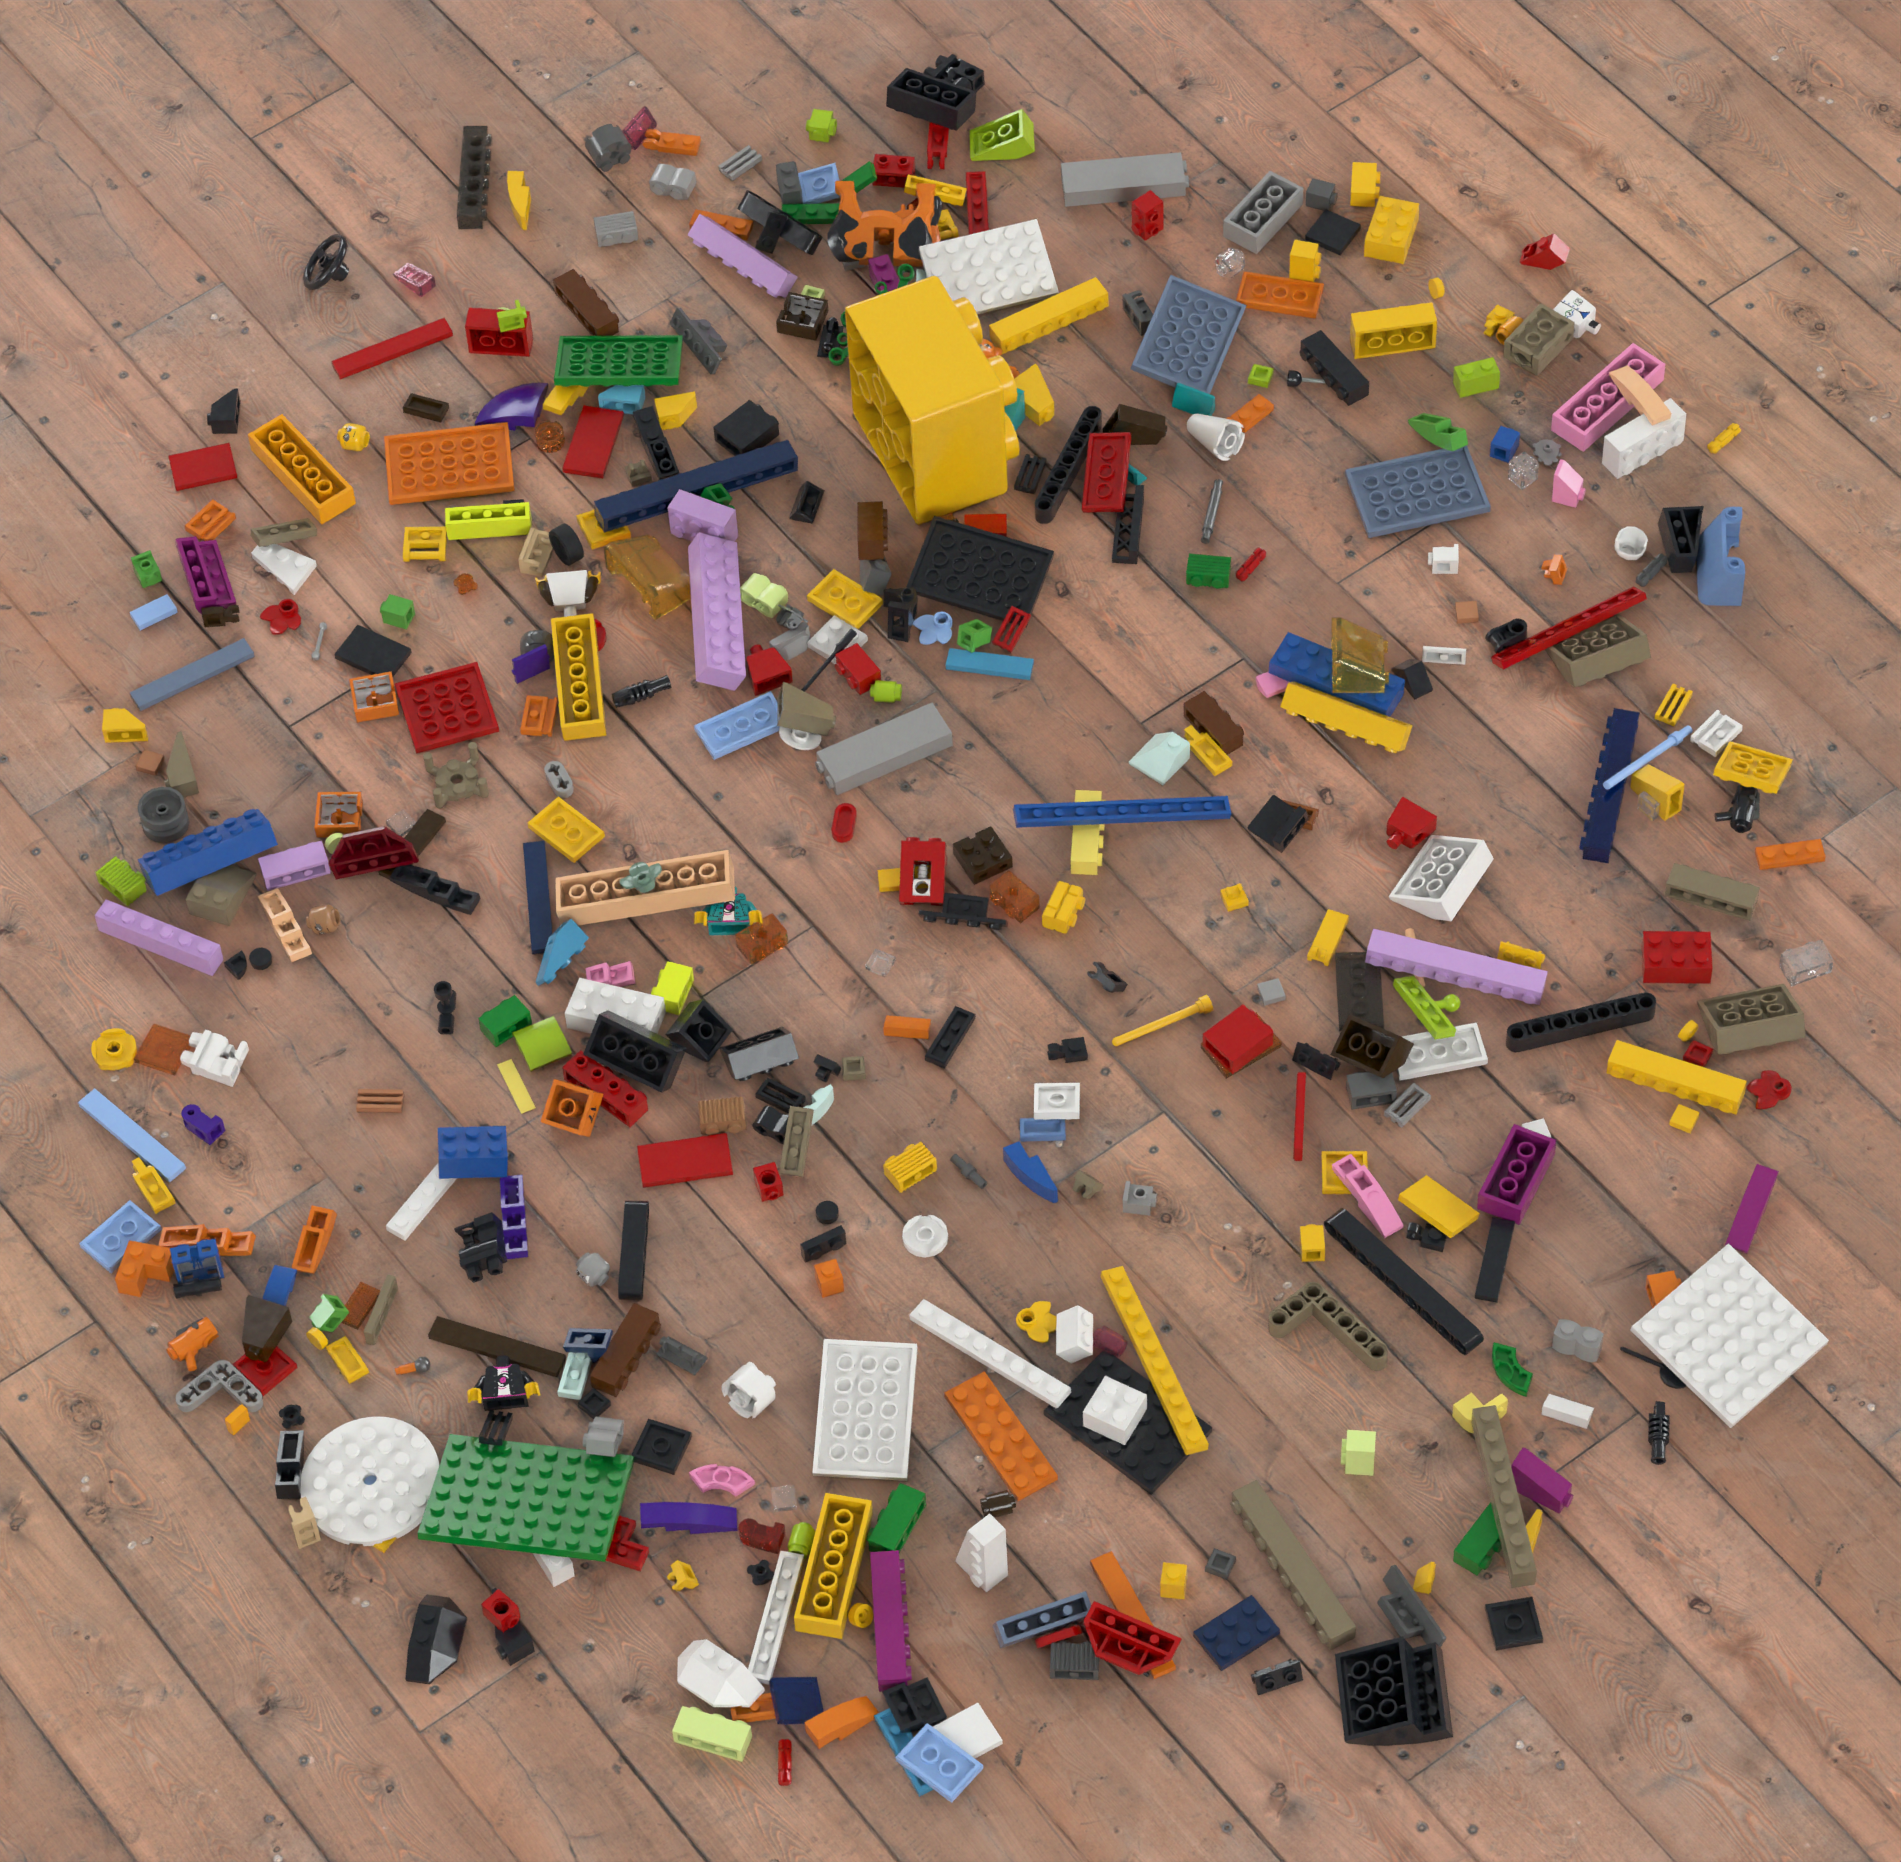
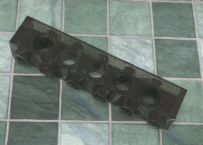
M463 126L457 204L459 229H483V221H487V209H484V206H488V194L485 193L489 191V179H487V176H490V164H488V161H491V149H489V146H492V134L488 133L487 126Z

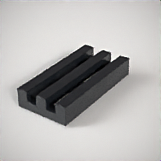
M1026 454L1015 481L1014 490L1035 494L1046 465V458L1039 460L1038 456L1030 458V455ZM1029 463H1030L1031 465H1030V468H1029V470H1028L1027 476H1026V478H1025V481H1024V483H1023V486H1021V483H1022V481H1023L1024 475H1025L1026 470H1027V468H1028V465H1029ZM1039 465L1031 488H1028L1035 466Z
M768 1077L755 1093L757 1099L788 1114L790 1106L801 1107V1103L806 1101L805 1095ZM767 1086H769V1087H771V1088H773V1089H775V1090H777V1091H779V1092H775V1091H773V1090L767 1088ZM783 1094H785V1095H787V1096H789V1097L795 1099L796 1102L793 1101V1100H791V1099H789V1098H787V1097H785Z
M490 1410L479 1435V1443L502 1446L513 1420V1413L508 1412L507 1416H503V1412L499 1411L495 1415L494 1410ZM493 1421H495L494 1424H493V1427H492V1429H491V1432H490V1434H489V1437L486 1438L487 1435H488V1433H489V1430H490V1428H491V1425H492ZM504 1422L498 1438L494 1439L500 1423Z

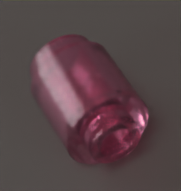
M1103 1326L1101 1329L1097 1328L1093 1333V1346L1110 1355L1120 1357L1127 1347L1128 1341L1124 1339V1336L1106 1326Z

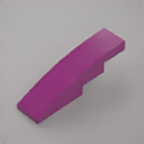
M1759 1164L1756 1165L1725 1246L1729 1243L1735 1250L1748 1254L1779 1171Z

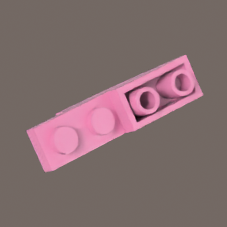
M1352 1154L1332 1164L1334 1173L1357 1199L1358 1207L1384 1239L1403 1228V1223L1392 1203L1365 1165L1361 1166Z

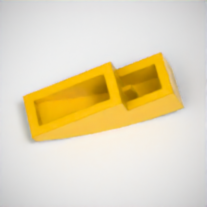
M508 171L507 184L511 209L522 230H527L531 205L530 187L525 184L524 171Z

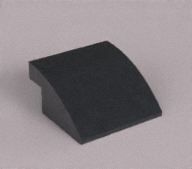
M1402 1636L1335 1654L1344 1740L1346 1743L1391 1746L1426 1743L1453 1737L1443 1652L1436 1642L1412 1648Z

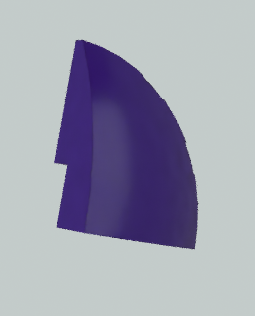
M548 383L523 384L501 392L482 408L476 418L475 426L508 422L509 430L513 431L516 430V426L535 428L537 418L541 415Z

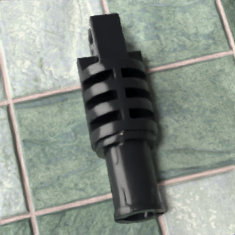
M665 675L652 681L643 680V683L637 682V685L631 684V687L626 686L613 693L612 699L616 708L630 704L633 705L635 701L639 703L641 699L643 701L647 700V697L650 699L655 693L672 687L669 677Z
M1660 1401L1655 1402L1653 1413H1649L1648 1442L1652 1445L1651 1462L1656 1465L1666 1462V1445L1669 1443L1670 1415H1665V1402Z

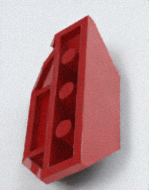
M1096 1601L1093 1602L1084 1619V1625L1095 1656L1137 1675H1141L1171 1661L1182 1641L1180 1637Z

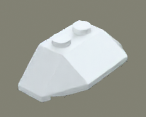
M707 1639L693 1641L678 1657V1684L713 1707H750L765 1691L764 1687L742 1662Z

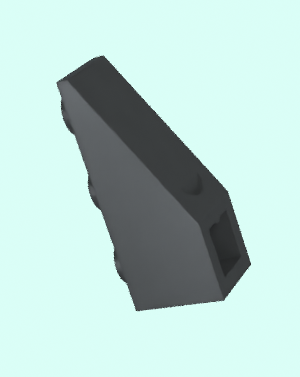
M885 556L884 559L860 560V583L863 591L883 596L884 589H886L892 574Z

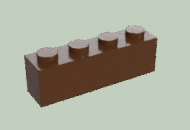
M572 269L553 279L555 294L592 336H613L619 332V318L617 314L608 309L607 303L597 296L593 287L587 285L585 278L581 274L579 275Z
M883 501L857 502L859 560L884 559V551H888L887 509H883Z
M633 1303L610 1341L607 1351L601 1356L590 1374L592 1388L617 1397L619 1392L626 1388L628 1377L631 1372L637 1370L642 1354L647 1353L653 1336H657L661 1329L657 1312Z

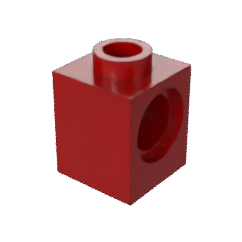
M775 1162L753 1168L754 1181L762 1202L776 1200L784 1196L783 1184Z
M497 1589L481 1604L483 1615L503 1633L508 1628H513L518 1623L519 1618H521L518 1605L500 1589ZM502 1610H506V1611H507V1612L504 1613V1614H498V1612H500V1611H502Z

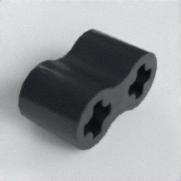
M764 1106L753 1122L752 1127L757 1133L769 1136L777 1142L784 1144L788 1115L782 1114L770 1106Z

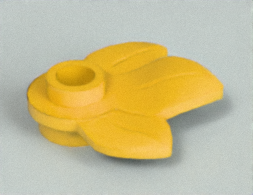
M1035 1302L1030 1308L1022 1309L1016 1316L1017 1326L1027 1331L1029 1338L1034 1341L1048 1342V1333L1056 1331L1057 1317L1049 1313L1051 1302ZM1029 1319L1031 1322H1024V1320Z

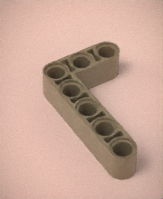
M1308 1282L1269 1313L1268 1330L1270 1335L1275 1338L1285 1337L1313 1315L1368 1368L1374 1371H1381L1387 1365L1388 1349L1385 1343L1318 1282Z

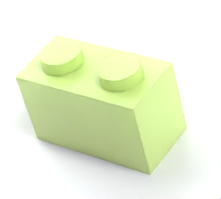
M1347 1430V1439L1342 1438L1341 1465H1345V1474L1373 1476L1375 1431Z

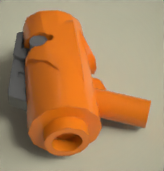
M201 1318L178 1330L176 1338L168 1342L169 1348L166 1351L173 1361L177 1359L181 1362L186 1359L188 1371H195L197 1365L194 1356L198 1353V1350L203 1347L206 1348L213 1340L219 1337L218 1331L209 1318Z

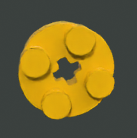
M119 1028L105 1030L100 1033L101 1036L97 1040L92 1042L91 1052L93 1059L101 1070H119L133 1065L137 1054V1045L134 1037L127 1034L125 1030ZM114 1046H117V1049H119L117 1052H109Z

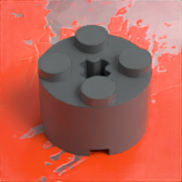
M606 124L592 132L593 137L590 140L587 138L585 142V148L597 167L603 172L611 170L613 165L618 163L625 164L631 158L629 155L632 149L631 144L618 125L613 127L612 124Z

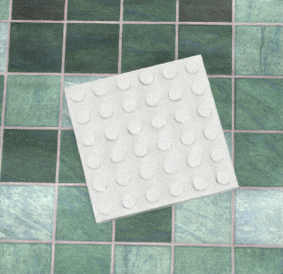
M1729 1243L1630 1329L1730 1428L1827 1345L1829 1341Z

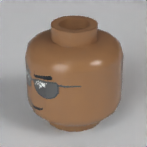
M330 904L312 907L309 915L306 917L307 926L317 935L335 932L341 923L340 913L338 909Z

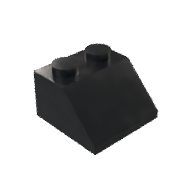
M704 999L689 1002L665 1035L671 1041L687 1048L686 1053L709 1062L733 1029Z

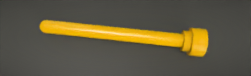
M1206 994L1199 997L1198 1001H1195V1004L1113 1038L1112 1044L1119 1046L1196 1013H1210L1214 1011L1212 1002Z

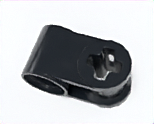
M1513 619L1508 623L1491 629L1486 634L1485 639L1493 645L1494 651L1497 654L1527 639V623L1523 619Z

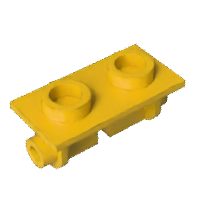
M1501 941L1497 959L1541 969V964L1545 960V954H1542V951L1537 952L1511 944L1509 941L1507 943Z

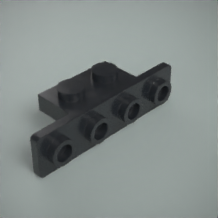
M945 893L942 913L919 910L918 913L923 918V921L936 923V920L939 919L945 920V924L958 925V922H965L967 926L980 928V924L989 925V929L1002 930V927H1008L1007 920L987 918L988 897Z

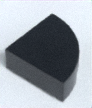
M242 950L224 962L225 967L237 980L243 977L247 969L246 957Z

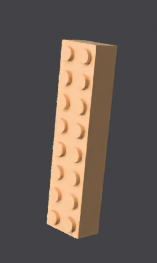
M729 850L646 863L649 867L659 863L662 868L661 873L655 878V887L646 893H641L636 888L625 889L621 886L619 881L630 875L629 869L631 866L557 877L556 912L559 921L562 924L572 919L577 925H585L735 900L734 866Z

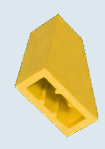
M1034 364L1014 380L1016 387L1024 391L1025 415L1038 426H1041L1053 418L1054 401L1038 365Z
M1649 764L1639 768L1632 774L1630 788L1664 821L1682 810L1685 785L1682 781Z

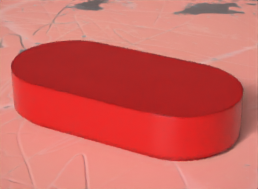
M842 803L835 809L831 831L833 839L837 842L845 843L853 838L857 813L856 808L852 804Z
M1074 1625L1036 1638L1035 1644L1037 1649L1051 1645V1643H1057L1082 1634L1080 1625Z

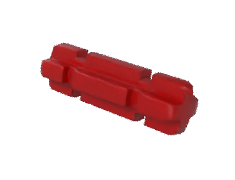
M1260 547L1256 548L1253 554L1241 565L1242 567L1236 571L1235 577L1241 582L1245 581L1249 577L1248 575L1264 560L1266 551Z
M781 1739L778 1741V1784L789 1786L792 1779V1744L789 1739Z

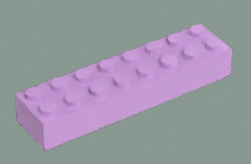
M699 532L688 546L696 681L735 691L746 677L737 542Z

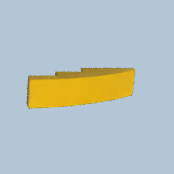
M556 385L544 401L543 409L562 416L568 405L573 406L578 396L583 397L588 387L581 385H570L568 387Z

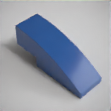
M1020 1141L1004 1147L1003 1160L1019 1181L1042 1198L1052 1203L1058 1202V1190L1039 1156L1036 1155L1029 1158Z

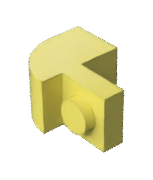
M1471 1392L1453 1404L1452 1417L1463 1429L1474 1434L1471 1423L1473 1408L1496 1405L1499 1419H1501L1507 1412L1508 1399L1503 1394H1500L1483 1405Z

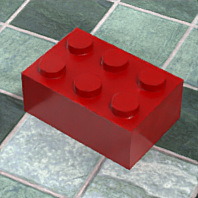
M468 309L465 331L469 353L530 357L533 343L530 311H526L525 327L500 332L497 312L505 310Z
M1643 931L1641 946L1643 983L1711 984L1713 969L1711 932Z

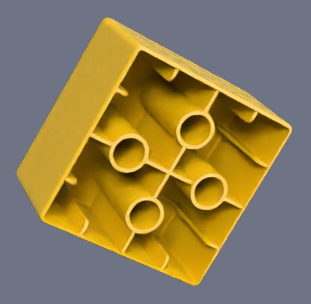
M931 276L845 307L853 414L915 523L920 525L933 520L934 516L942 517L1006 493L1008 489L1007 461L1019 456L1020 448L1016 431L1010 418L1005 413L1004 407L1017 401V387L1011 369L1005 359L1000 355L987 359L979 345L983 340L982 328L978 315L969 299L962 297L952 301L937 276Z

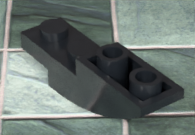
M653 406L633 411L641 442L659 480L678 475V467L668 441L663 435Z

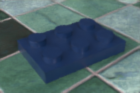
M1250 1595L1193 1631V1637L1221 1671L1280 1634L1279 1627L1253 1595Z

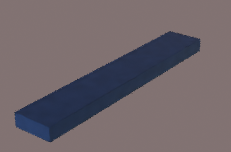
M545 841L523 843L532 954L544 953L548 939L553 934Z

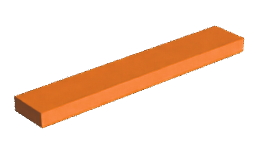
M1110 1551L1090 1560V1565L1115 1610L1153 1626L1113 1552ZM1171 1660L1150 1670V1673L1156 1679L1176 1670V1665Z

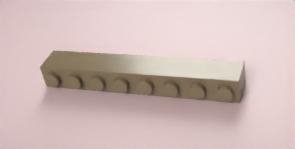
M1493 1405L1473 1408L1471 1423L1511 1588L1535 1585L1537 1570L1497 1407Z
M1255 1480L1233 1491L1232 1502L1230 1503L1235 1515L1241 1516L1245 1530L1249 1534H1253L1257 1548L1261 1552H1265L1270 1567L1273 1570H1277L1284 1588L1290 1589L1294 1603L1297 1607H1302L1308 1624L1314 1625L1320 1642L1322 1644L1326 1643L1328 1648L1333 1650L1354 1639L1356 1634L1355 1624L1259 1482Z

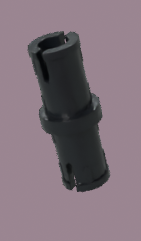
M220 1276L200 1280L199 1278H194L193 1281L173 1284L176 1299L193 1295L198 1297L204 1293L222 1291Z

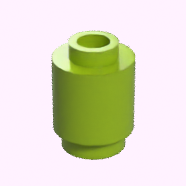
M876 680L875 684H871L870 697H874V702L895 703L896 701H901L902 684H897L896 681Z
M800 1522L793 1526L787 1546L788 1552L802 1554L804 1559L807 1558V1555L811 1552L816 1532L812 1525Z

